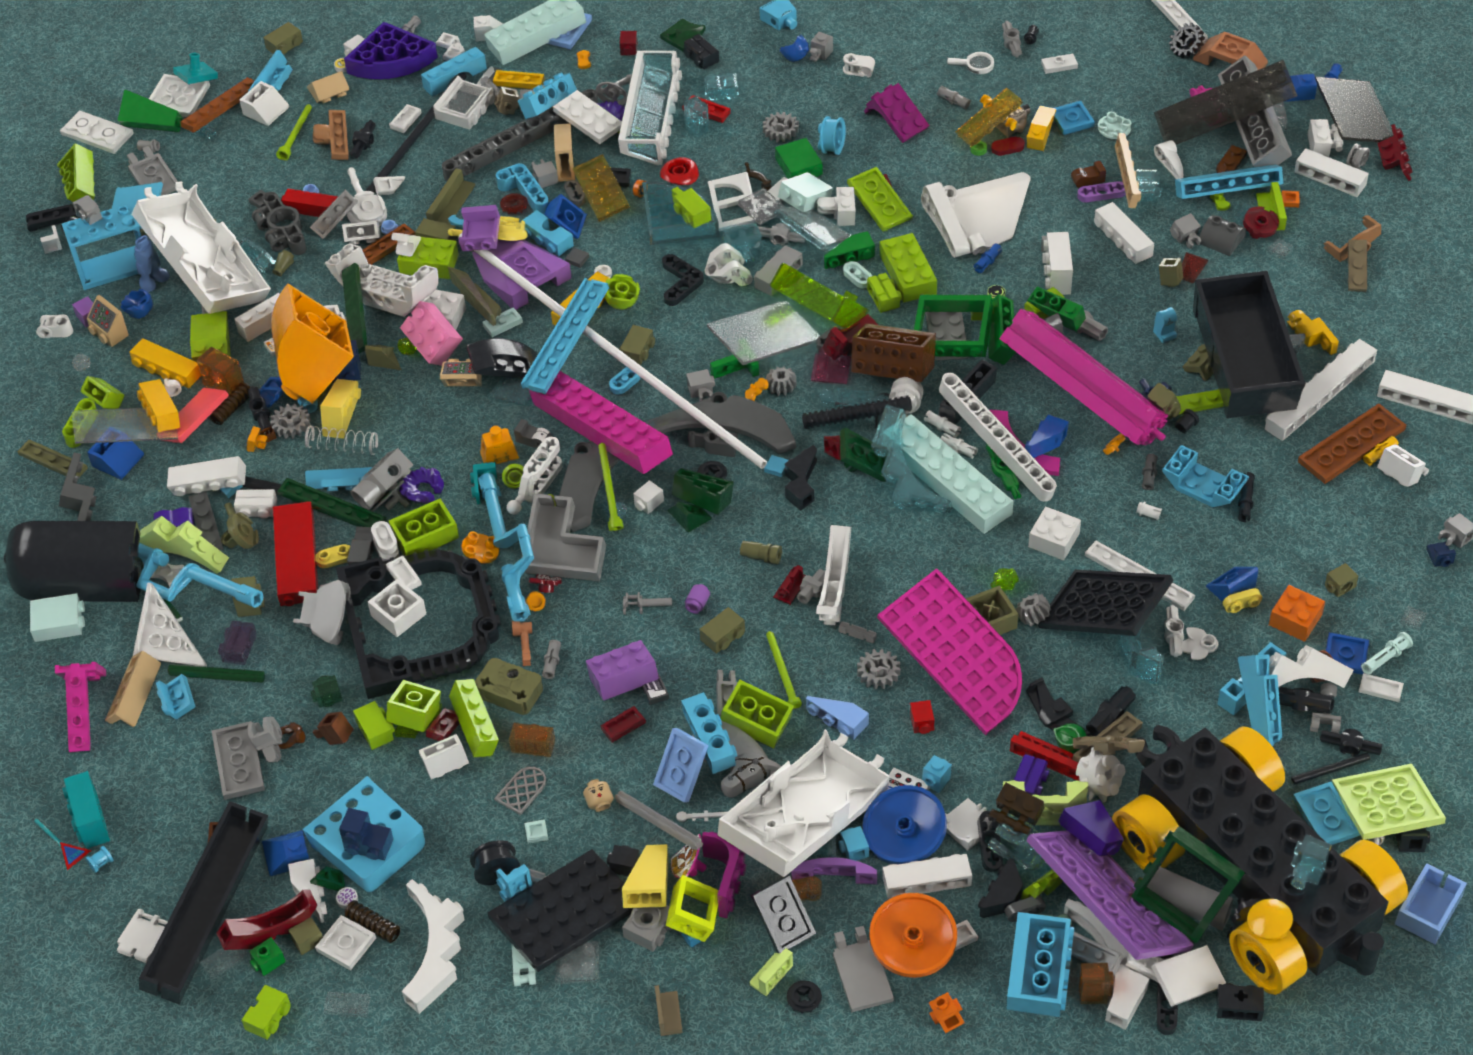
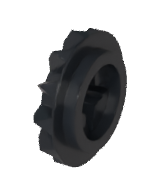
M717 461L705 462L697 470V472L709 475L710 470L715 474V477L721 479L727 477L726 467Z
M802 980L795 982L787 991L788 1005L792 1007L793 1011H800L801 1014L808 1011L811 1013L813 1009L819 1007L822 1001L820 988L811 981ZM808 994L809 1000L804 999L800 1002V995Z

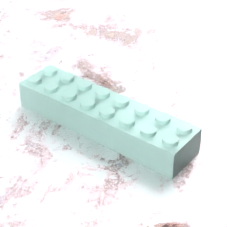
M912 414L883 432V447L888 449L892 455L983 534L1012 515L1013 500Z

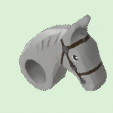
M722 721L721 727L723 730H727L730 738L728 742L730 746H735L738 755L735 757L736 766L731 767L730 773L721 781V790L724 795L733 798L748 789L759 786L781 766L769 760L761 746L751 736L738 727Z

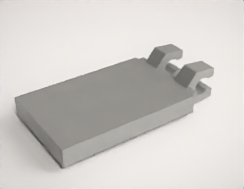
M149 146L142 148L145 153V159L138 161L133 152L127 154L130 164L128 169L138 185L162 182L161 196L176 191L175 183L178 181L159 153L154 155Z
M864 926L855 928L857 943L851 945L846 944L843 931L834 933V941L837 948L834 949L833 958L851 1012L894 1001L883 965L877 960L872 951Z

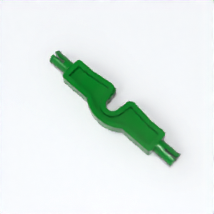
M986 444V449L991 457L993 473L1001 478L1006 491H1011L1014 499H1017V497L1021 498L1016 475L1008 466H1000L1005 463Z

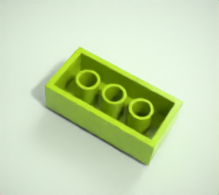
M913 233L880 241L879 255L890 277L893 278L896 289L901 292L903 303L919 299L920 295L937 294V279Z

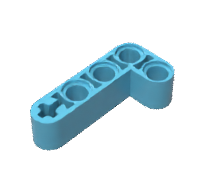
M518 163L496 173L497 187L500 191L518 188L533 211L537 210L543 215L545 214L549 203L548 197L524 164Z

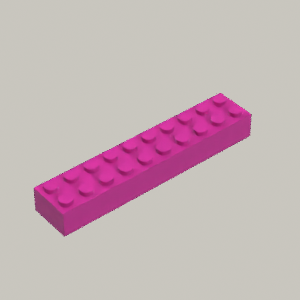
M561 371L557 374L546 394L529 390L535 406L595 444L604 443L609 453L642 474L647 473L673 455L668 436Z

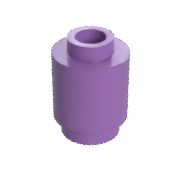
M696 584L692 587L685 600V608L689 612L697 614L703 610L710 597L708 588L702 584Z

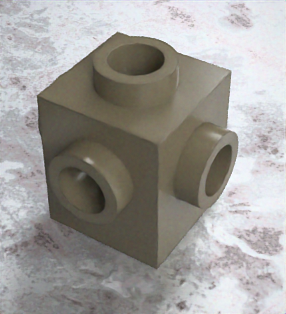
M501 86L499 94L495 96L494 100L498 112L504 115H514L515 110L519 107L517 90Z

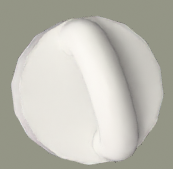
M168 378L164 379L163 385L169 396L179 395L182 390L180 382Z

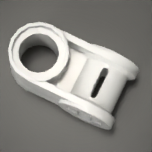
M852 53L844 55L843 61L845 66L843 67V72L845 74L861 77L867 76L868 78L872 76L875 65L874 58Z
M63 314L41 316V324L36 330L37 335L41 338L68 337L73 333V327L68 316Z

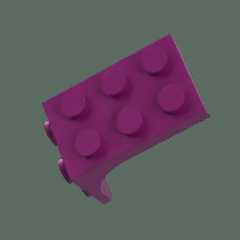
M899 83L894 86L892 84L887 86L882 93H875L871 97L872 100L866 104L867 107L864 110L865 114L873 109L878 111L902 143L930 126Z
M703 832L701 836L703 856L719 860L727 865L717 898L719 917L728 918L729 911L733 912L735 908L734 895L739 894L740 876L745 875L746 864L744 862L746 853L719 837L715 832Z

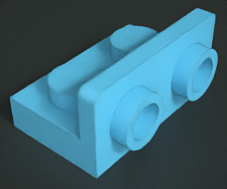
M525 864L513 869L507 876L500 868L496 870L498 877L496 882L501 889L499 894L505 902L532 886L530 872Z

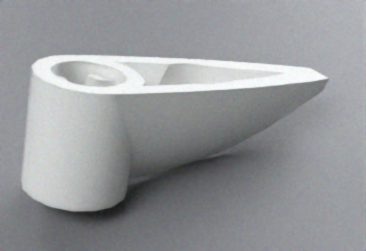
M1169 140L1155 145L1154 153L1158 160L1176 179L1183 178V166L1177 154V147L1174 141Z

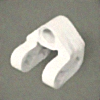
M727 243L721 244L710 253L705 267V274L715 282L723 284L735 282L739 286H745L753 281L750 271L743 266L744 258L742 254Z

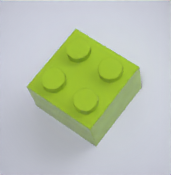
M403 680L387 702L386 721L415 731L424 732L439 711L441 691Z

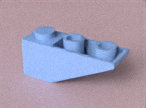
M811 696L806 697V709L809 714L818 716L827 726L835 727L840 733L853 740L869 724V713L854 703Z

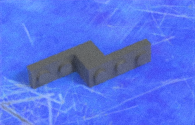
M74 452L60 495L59 506L80 511L77 521H90L93 512L90 510V507H95L97 496H94L95 488L77 484L79 476L76 475L77 472L81 473L83 462H80L81 454Z

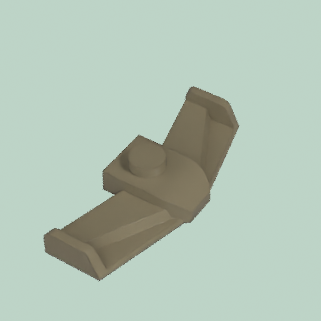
M1084 736L1073 738L1074 749L1087 748L1089 745H1093L1094 751H1103V755H1115V751L1128 749L1129 753L1142 752L1145 744L1144 740L1127 737Z

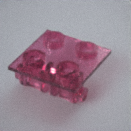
M821 347L818 354L815 353L811 381L847 384L851 356H840L834 361L830 356L826 355Z

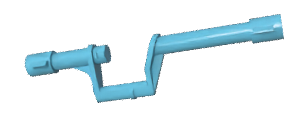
M486 473L481 475L478 481L489 514L494 535L493 544L498 548H508L519 540L523 556L514 565L507 564L501 568L502 581L506 585L508 594L506 598L511 618L515 622H522L531 615L529 605L526 604L519 585L520 577L534 559L530 543L531 538L525 524H519L517 527L506 532L498 499L499 496H502L500 488L497 486L495 476Z
M139 542L138 557L144 563V568L136 584L139 589L146 591L147 583H152L163 599L173 601L187 584L195 580L231 595L237 601L255 608L263 601L262 591L245 584L240 585L206 571L194 563H189L182 568L173 579L170 588L152 582L149 579L158 566L164 567L168 564L169 556L163 553L161 549L151 548Z

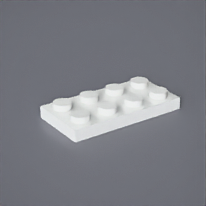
M578 90L553 106V112L598 144H601L621 129L622 121Z

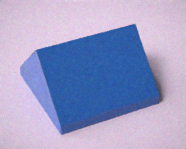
M1233 567L1208 583L1206 587L1223 602L1229 595L1254 588L1256 586L1258 568Z

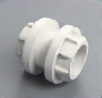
M901 377L892 384L889 398L894 400L895 397L900 399L901 396L906 398V395H909L912 410L911 412H908V410L905 412L909 414L919 409L924 390L920 382H916L908 377Z

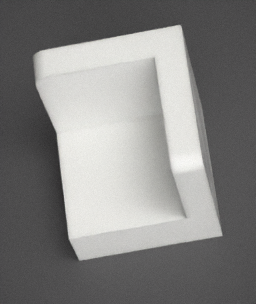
M55 225L52 226L53 235L40 238L45 254L62 249Z

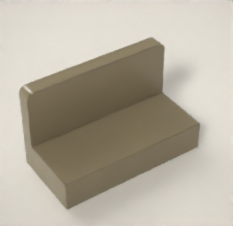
M659 985L655 986L660 1035L683 1033L678 992L660 993Z

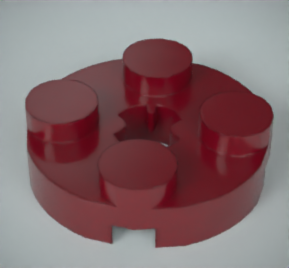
M1256 206L1247 211L1243 218V226L1252 238H1266L1275 235L1279 225V218L1272 210L1268 212L1264 210L1265 207Z

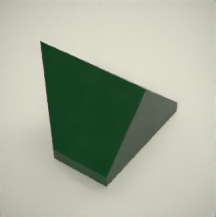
M677 502L676 505L667 510L688 533L712 519L703 508L692 504Z

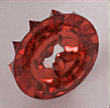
M508 194L500 201V207L508 215L511 213L516 215L517 212L522 213L523 209H527V198L522 194Z

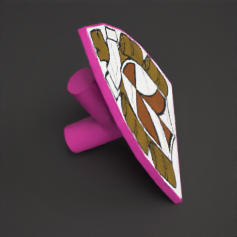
M686 845L671 858V870L676 877L680 878L682 875L694 877L697 875V869L700 872L705 871L707 865L697 859L700 848L694 850Z

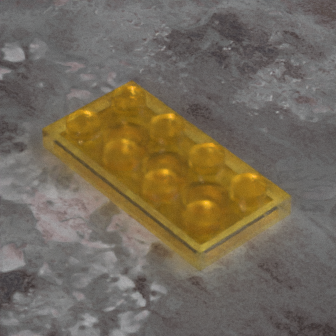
M1006 87L956 130L955 133L972 147L978 144L986 134L991 133L999 123L1005 121L1007 116L1023 104V101Z
M603 154L572 168L599 222L630 208Z

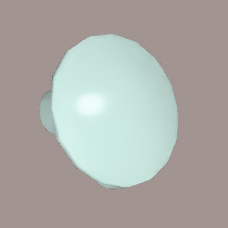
M1108 112L1107 116L1101 118L1097 124L1099 132L1110 139H1117L1118 133H1125L1127 136L1131 131V121L1117 115L1115 112Z

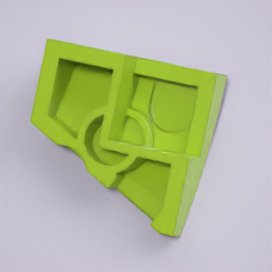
M1052 869L1028 886L1022 892L1021 899L1036 898L1042 892L1049 895L1063 880Z

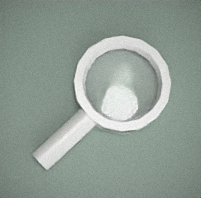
M975 52L970 54L967 59L948 58L947 64L967 66V69L972 73L986 74L993 70L994 58L985 52Z

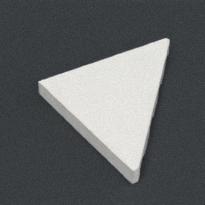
M147 583L133 656L144 651L158 661L206 667L207 664L154 585Z

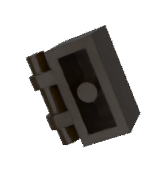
M1005 782L996 799L997 808L1001 809V811L992 809L989 816L996 819L997 823L1001 825L1004 823L1012 827L1013 831L1017 833L1022 832L1028 836L1031 828L1026 826L1025 823L1027 822L1033 826L1036 825L1045 808L1044 801ZM1008 814H1011L1019 819L1015 820L1009 817Z

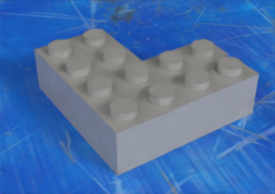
M534 493L527 529L531 538L530 543L534 559L524 573L600 581L606 551L604 538L570 533L575 510L572 497L555 496L554 500L557 506H554L555 503L551 495Z

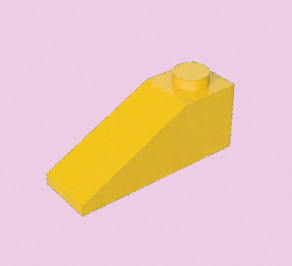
M1039 106L1027 134V148L1044 151L1056 109Z

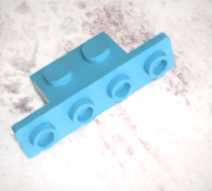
M280 50L275 51L248 92L260 81L273 86L277 91L282 88L283 83L289 78L293 69L290 65H286L287 60Z
M372 467L306 471V485L315 489H327V491H338V488L352 490Z

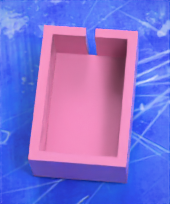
M419 301L411 312L413 316H408L400 329L429 364L442 366L443 362L447 361L463 338L433 303Z

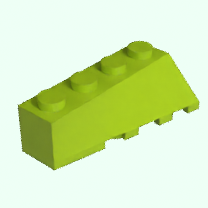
M76 143L57 164L58 168H61L59 173L63 176L62 183L65 184V194L67 199L72 202L86 195H89L94 200L93 151Z

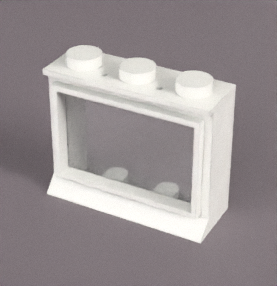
M457 76L433 105L435 119L470 130L473 125L477 124L480 116L486 113L488 106L494 103L493 87L480 86L464 81Z

